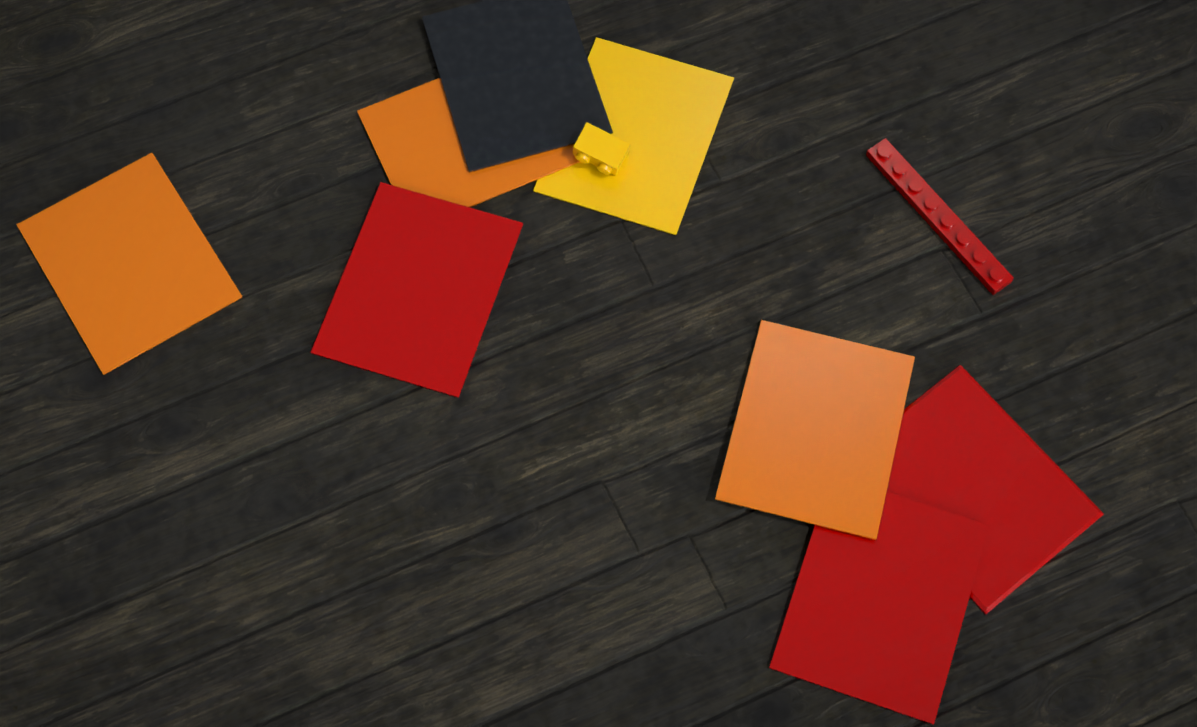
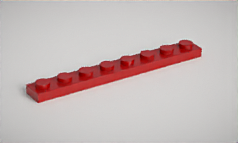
M886 138L867 150L866 156L992 295L1013 281L1014 277Z

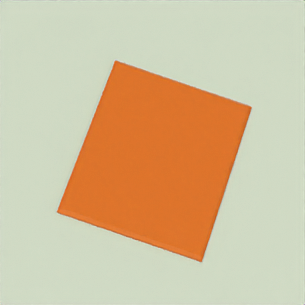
M441 78L357 111L391 185L466 207L475 206L580 162L573 155L575 144L469 172Z
M153 153L142 157L16 224L103 375L243 298Z
M761 320L715 500L876 540L915 357Z

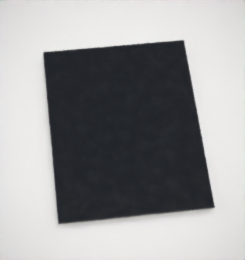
M484 0L422 17L469 172L575 144L586 122L610 134L613 133L567 0Z

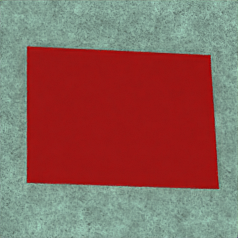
M380 182L311 354L459 398L523 223Z
M961 365L904 409L887 492L989 524L970 598L985 615L1104 515Z
M886 492L876 540L815 525L769 668L934 725L989 524Z

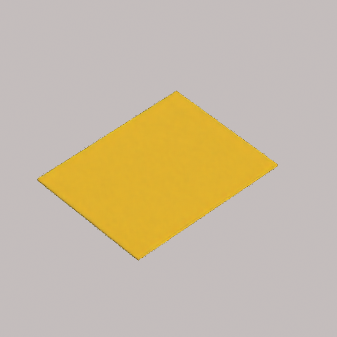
M596 37L588 56V61L613 131L612 135L630 143L629 152L616 176L611 173L610 175L603 174L597 169V166L591 163L584 164L579 162L538 179L533 192L677 235L734 77Z

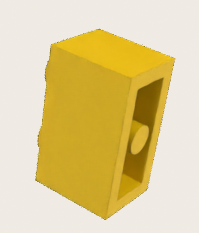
M586 122L573 147V155L581 163H591L597 166V169L603 174L610 175L611 173L616 176L629 152L630 143Z

